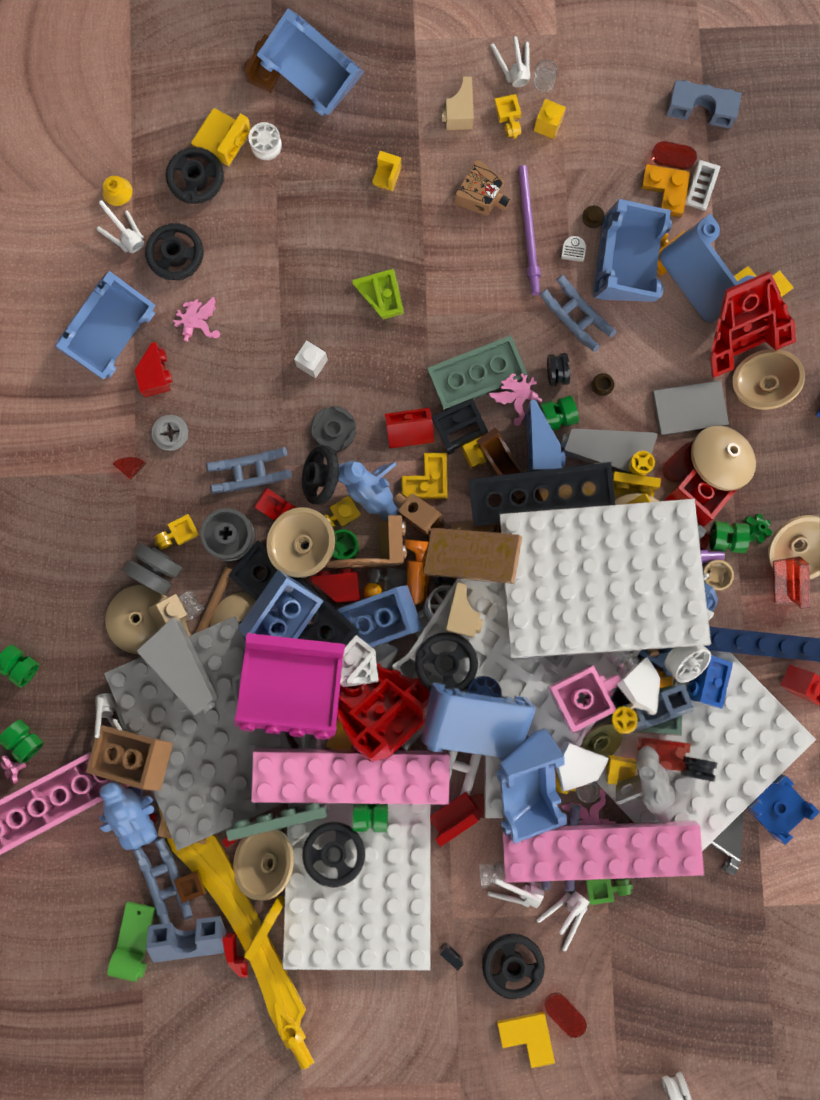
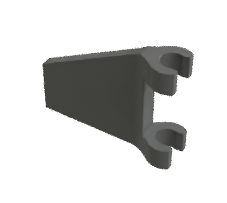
M743 812L710 843L711 846L729 857L721 869L733 876L738 871L741 862Z

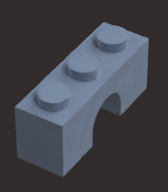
M676 80L670 93L666 116L688 120L693 107L703 106L710 112L709 125L731 129L737 119L742 93L735 92L732 89L714 88L707 84H694L687 80Z
M683 684L661 692L657 712L654 715L648 714L646 710L633 708L632 710L637 715V727L629 734L692 712L694 706L685 685Z
M220 916L196 919V928L190 931L178 930L174 927L173 923L148 926L146 949L153 963L224 953L222 938L226 934V929Z

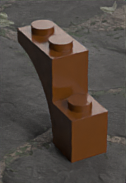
M496 428L476 440L490 471L495 476L524 472ZM537 489L535 497L537 500L543 501L541 493ZM520 490L513 492L511 496L512 501L516 504L522 503L525 498L524 493Z

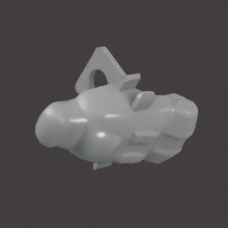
M644 746L636 756V769L639 775L617 783L615 802L619 805L640 796L645 806L657 817L660 823H668L673 816L671 806L675 802L674 789L669 785L666 769L659 764V756L656 751L650 746ZM633 786L628 793L622 794L624 789Z

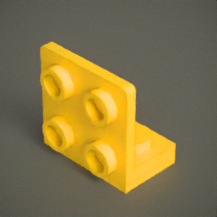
M213 108L191 144L193 147H201L211 151L221 163L229 167L249 136L251 126L248 117L240 113L235 120L218 109Z
M616 471L612 474L615 500L631 493H647L654 497L655 491L660 488L661 478Z

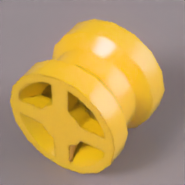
M638 451L628 462L629 471L635 475L645 476L655 466L654 457L648 451Z
M625 706L616 709L612 716L613 727L621 734L633 732L637 727V715L634 710Z

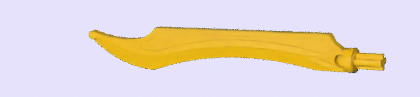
M214 834L207 837L205 844L193 843L180 850H177L173 839L167 838L171 850L192 872L199 871L204 887L228 919L246 952L262 922L249 897L244 895L239 889L235 880L233 866L217 835ZM267 934L250 963L261 988L268 1013L286 1049L292 1050L301 1070L307 1069L314 1063V1060L304 1042L306 1035L301 1028V1019L306 1008L286 969H283V963Z

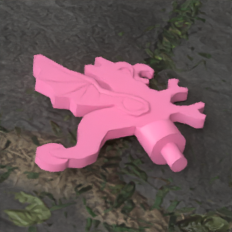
M212 297L204 306H202V302L198 303V299L194 302L184 303L183 307H188L185 309L187 311L185 314H181V311L177 310L176 316L182 319L178 321L173 320L175 327L181 324L184 325L182 331L184 341H188V338L192 337L194 328L202 329L205 336L217 339L220 337L219 331L214 330L211 333L206 321H203L207 320L209 316H213V311L216 309L215 297Z
M512 373L506 380L501 381L504 384L501 388L511 389L513 392L489 393V396L494 398L496 403L501 402L504 405L507 402L511 403L514 401L513 405L519 414V418H515L513 424L519 426L525 416L522 407L525 399L536 400L541 403L542 399L538 397L536 392L530 390L531 385L537 384V381H534V377L531 378L529 383H526L527 375L524 376L521 373L522 381L517 382V379H513L516 374Z
M603 789L597 790V795L601 800L590 807L589 813L586 807H582L581 803L576 804L581 807L579 818L584 819L579 820V825L616 824L615 821H609V818L599 819L598 811L606 803V793ZM575 803L564 804L562 809L570 812L571 805Z

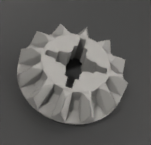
M165 415L155 422L152 428V438L161 449L175 451L178 448H182L183 444L188 440L189 429L185 421L180 417ZM169 425L173 431H177V434L173 435L172 441L168 436H164L165 433L169 432Z

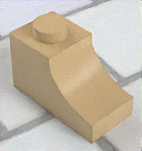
M472 76L463 77L462 86L458 93L452 98H446V107L442 108V122H446V130L473 129Z
M457 582L445 631L475 637V633L480 634L483 619H479L480 613L475 612L468 603L466 595L467 585Z
M176 594L147 608L159 630L172 618H179L188 636H190L185 619L187 613Z

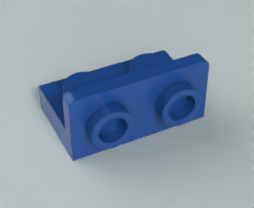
M711 655L707 668L695 679L689 681L687 692L691 701L723 709L733 662Z

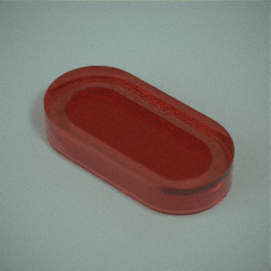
M661 141L654 146L652 159L661 166L688 170L695 164L697 153L691 146Z
M693 442L684 444L664 463L662 472L666 479L678 481L694 467L691 458Z
M555 992L548 995L545 1000V1010L549 1017L569 1037H581L587 1028L584 1016L563 994Z

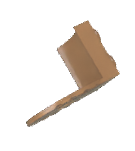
M402 515L388 516V521L379 522L380 559L336 560L328 562L326 567L332 569H368L370 567L393 568L402 564L407 554L406 546L403 545L402 539L406 532L405 522H402Z

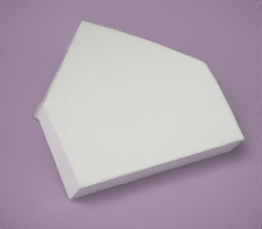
M357 635L344 650L340 685L343 687L378 682L376 652Z
M646 657L628 672L617 685L630 700L629 708L643 709L648 714L654 715L658 707L660 677L650 660Z
M565 741L561 749L565 756V765L556 768L561 782L559 783L561 790L567 791L597 781L609 758Z

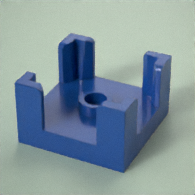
M781 774L747 809L776 841L786 845L793 838L791 834H788L804 818L812 820L820 812L812 803L805 801L792 787L794 783L786 775Z

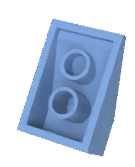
M530 400L526 410L528 472L562 468V466H565V452H561V445L536 400Z
M408 585L390 589L337 609L360 629L357 636L371 647L423 630Z

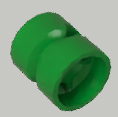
M571 395L558 398L557 403L548 401L539 404L553 431L559 430L561 425L569 427L579 423L578 410Z
M714 521L712 523L709 533V547L711 551L725 552L729 549L731 553H746L750 541V528L748 524L733 523L730 526L728 522Z
M341 529L335 531V547L332 556L336 560L355 559L360 550L357 537L349 530Z
M13 644L7 646L0 653V674L2 676H9V681L19 688L28 684L39 669L40 664L30 656L24 657V652Z
M19 719L0 735V745L7 751L13 750V757L22 765L38 753L45 742L35 733L29 734L31 728L23 720Z
M354 803L353 832H367L370 828L373 832L387 833L388 804Z

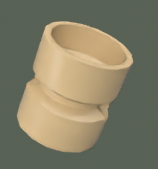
M715 560L702 565L703 575L705 573L709 574L704 583L712 586L715 592L724 590L732 584L734 572L727 562Z

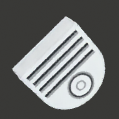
M577 236L566 239L562 248L561 259L583 262L586 250L584 240Z

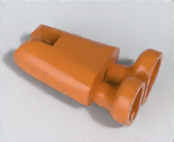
M404 539L406 548L412 550L416 555V560L407 561L406 585L409 587L414 605L423 604L428 596L430 576L423 574L429 541Z

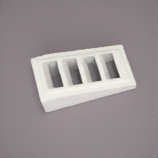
M702 160L696 162L686 196V206L706 211L721 166ZM700 171L711 174L710 178L699 175ZM697 180L708 182V185L699 184ZM694 189H702L705 190L706 193L702 194L699 192H695ZM692 196L704 199L703 203L691 200Z

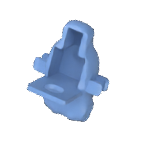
M348 461L339 465L338 482L345 484L350 497L355 502H358L369 514H377L384 521H388V516L399 514L398 508L393 502V495L388 487L390 485L386 478H381L396 466L395 462L379 466L371 473L366 470L364 465L357 461Z
M116 781L101 787L100 796L104 801V814L99 817V820L105 823L100 826L103 832L113 830L125 850L138 849L142 845L150 844L158 837L154 822L149 817V814L154 812L153 806L148 805L153 801L150 796L143 797L142 789L137 787L125 789L120 782Z

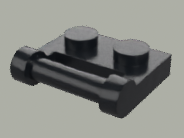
M473 398L432 416V422L448 455L454 453L455 449L488 433V429ZM476 423L477 430L450 441L449 435Z

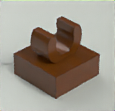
M198 870L174 879L181 903L206 893Z

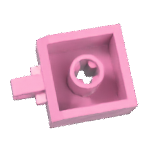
M589 665L547 686L568 730L574 733L616 710L610 696L614 695L612 689L618 687L617 683L621 679L617 674L607 679L604 675L599 676L594 665ZM579 693L586 695L583 699L584 704L577 702Z

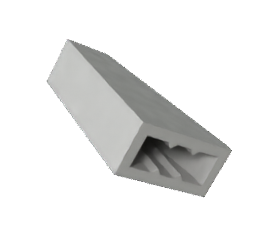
M571 429L568 435L564 434L560 445L563 448L562 452H565L567 457L588 464L611 462L612 472L631 474L628 468L630 458L638 451H648L652 454L658 434L654 432Z
M172 618L142 645L137 652L195 716L201 713L205 715L215 706L213 702L218 697L179 618Z

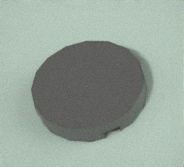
M338 406L324 408L314 416L311 424L312 436L317 445L330 446L335 452H339L348 448L354 441L356 423L353 416L346 409Z

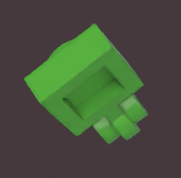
M629 878L616 879L615 885H611V879L586 880L590 905L614 902L613 892H617L618 896L632 894L633 883L630 882Z

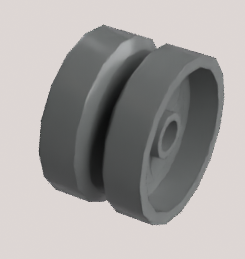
M231 508L218 509L210 513L203 521L200 531L201 542L206 551L219 560L226 562L242 560L256 542V531L251 521L238 510ZM228 533H233L232 536H228V538L226 539V535Z
M138 542L132 553L143 561L142 565L134 560H127L121 571L156 592L167 596L172 588V584L169 580L162 577V574L178 578L183 567L173 562L171 557L153 547L151 549Z

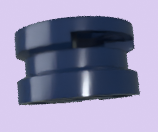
M488 676L476 677L470 683L466 692L497 698L502 697L499 683Z

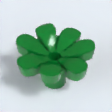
M755 514V518L747 516L744 520L750 528L749 542H753L756 539L757 543L761 544L765 541V536L770 537L772 535V530L768 528L771 522L769 519L763 520L762 514Z

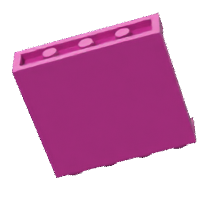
M247 633L235 726H239V729L243 731H254L255 728L265 729L264 732L270 734H279L280 731L290 732V735L298 737L305 736V733L315 734V738L329 739L330 736H335L345 644Z

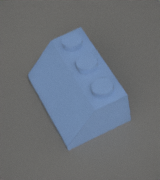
M278 569L238 629L245 638L247 633L298 639L323 603V600Z

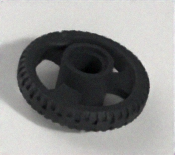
M188 147L183 151L180 150L170 159L166 168V182L170 191L177 199L189 204L205 203L211 200L212 197L218 194L223 185L224 172L221 162L215 154L201 147ZM202 157L209 160L210 163L203 167L199 161H187V158ZM175 170H181L187 184L186 188L182 191L175 184ZM199 173L197 177L191 178L193 174ZM208 177H214L215 181L212 186L205 192L198 194L197 191L207 186Z
M169 223L157 228L155 232H152L145 245V257L150 269L157 276L169 281H178L193 275L199 269L204 256L203 244L198 234L190 227L180 223ZM175 233L187 235L194 242V246L185 248L181 240L174 237ZM159 239L164 240L161 244L163 258L155 261L154 248ZM179 249L177 254L170 255L172 250ZM187 259L191 261L186 268L180 271H169L170 265L179 267L185 264Z
M318 445L312 449L305 461L302 473V488L308 502L314 505H323L329 501L336 489L339 478V462L333 448L326 445ZM324 457H326L327 464H324ZM324 487L321 493L317 496L318 488Z
M451 632L437 633L427 638L419 647L415 658L417 677L429 691H431L432 682L425 674L423 667L425 663L434 664L435 670L443 676L442 684L445 685L444 689L453 690L455 688L460 692L469 687L470 683L475 679L478 670L477 654L471 643L464 637ZM440 641H453L457 643V648L453 653L441 652L437 655L431 650V646ZM443 657H450L453 660V667L449 671H444L440 668L439 663ZM469 658L470 665L467 676L458 684L454 680L453 675L459 668V660Z
M340 822L324 823L315 828L306 838L302 850L303 865L308 875L318 884L326 887L344 886L353 881L363 868L365 847L362 838L357 832H353V828L347 824ZM335 830L336 839L334 842L326 844L322 850L312 846L321 834ZM351 839L357 850V859L354 867H350L344 862L347 856L344 845ZM331 847H335L340 851L338 861L329 860L327 852ZM317 861H322L328 867H335L338 877L327 878L318 873L313 865Z
M510 933L499 936L489 944L483 956L482 971L486 983L496 994L507 999H521L532 994L541 984L544 977L545 963L542 952L535 942L524 935ZM517 943L524 945L533 953L536 960L535 963L525 964L522 955L515 951ZM498 949H501L505 953L500 961L502 970L497 974H492V957ZM512 961L520 964L519 968L515 971L507 969L508 964ZM525 976L531 979L526 986L520 989H507L505 987L508 980L518 982Z

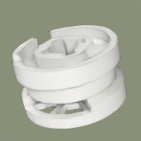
M267 122L258 123L252 127L248 138L253 154L261 160L275 158L282 148L277 128Z
M677 1072L673 1077L668 1075L661 1077L667 1100H692L681 1072Z

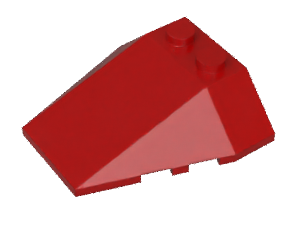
M769 271L725 290L710 354L711 375L713 378L734 369L733 356L766 342L776 351L796 342L794 319L790 316L787 310L788 307L783 302L779 288Z
M376 663L378 682L349 687L340 685L337 718L352 745L371 762L391 757L425 723L430 691L422 685L418 678L414 677L412 679L404 676L395 669L393 671L381 667L379 663Z

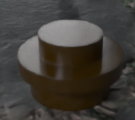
M595 205L588 206L582 214L583 223L589 228L599 227L605 219L604 211Z
M605 373L596 375L591 383L593 392L599 396L609 395L615 385L613 378Z

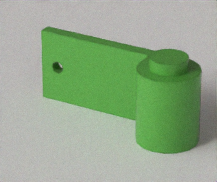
M126 902L118 944L109 963L108 976L137 982L139 978L144 977L147 963H144L148 926L152 925L155 907Z

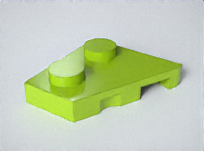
M394 269L352 280L353 285L383 320L405 314Z

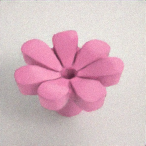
M7 755L1 756L3 762H0V765L4 770H7L4 772V775L7 779L10 778L14 785L18 782V771L26 768V764L21 765L18 761L14 763L9 760Z

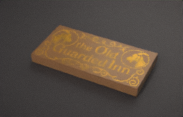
M432 528L423 574L427 576L514 584L522 536L518 534Z

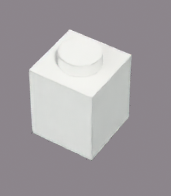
M308 341L305 342L294 358L296 366L315 379L328 361L326 352Z

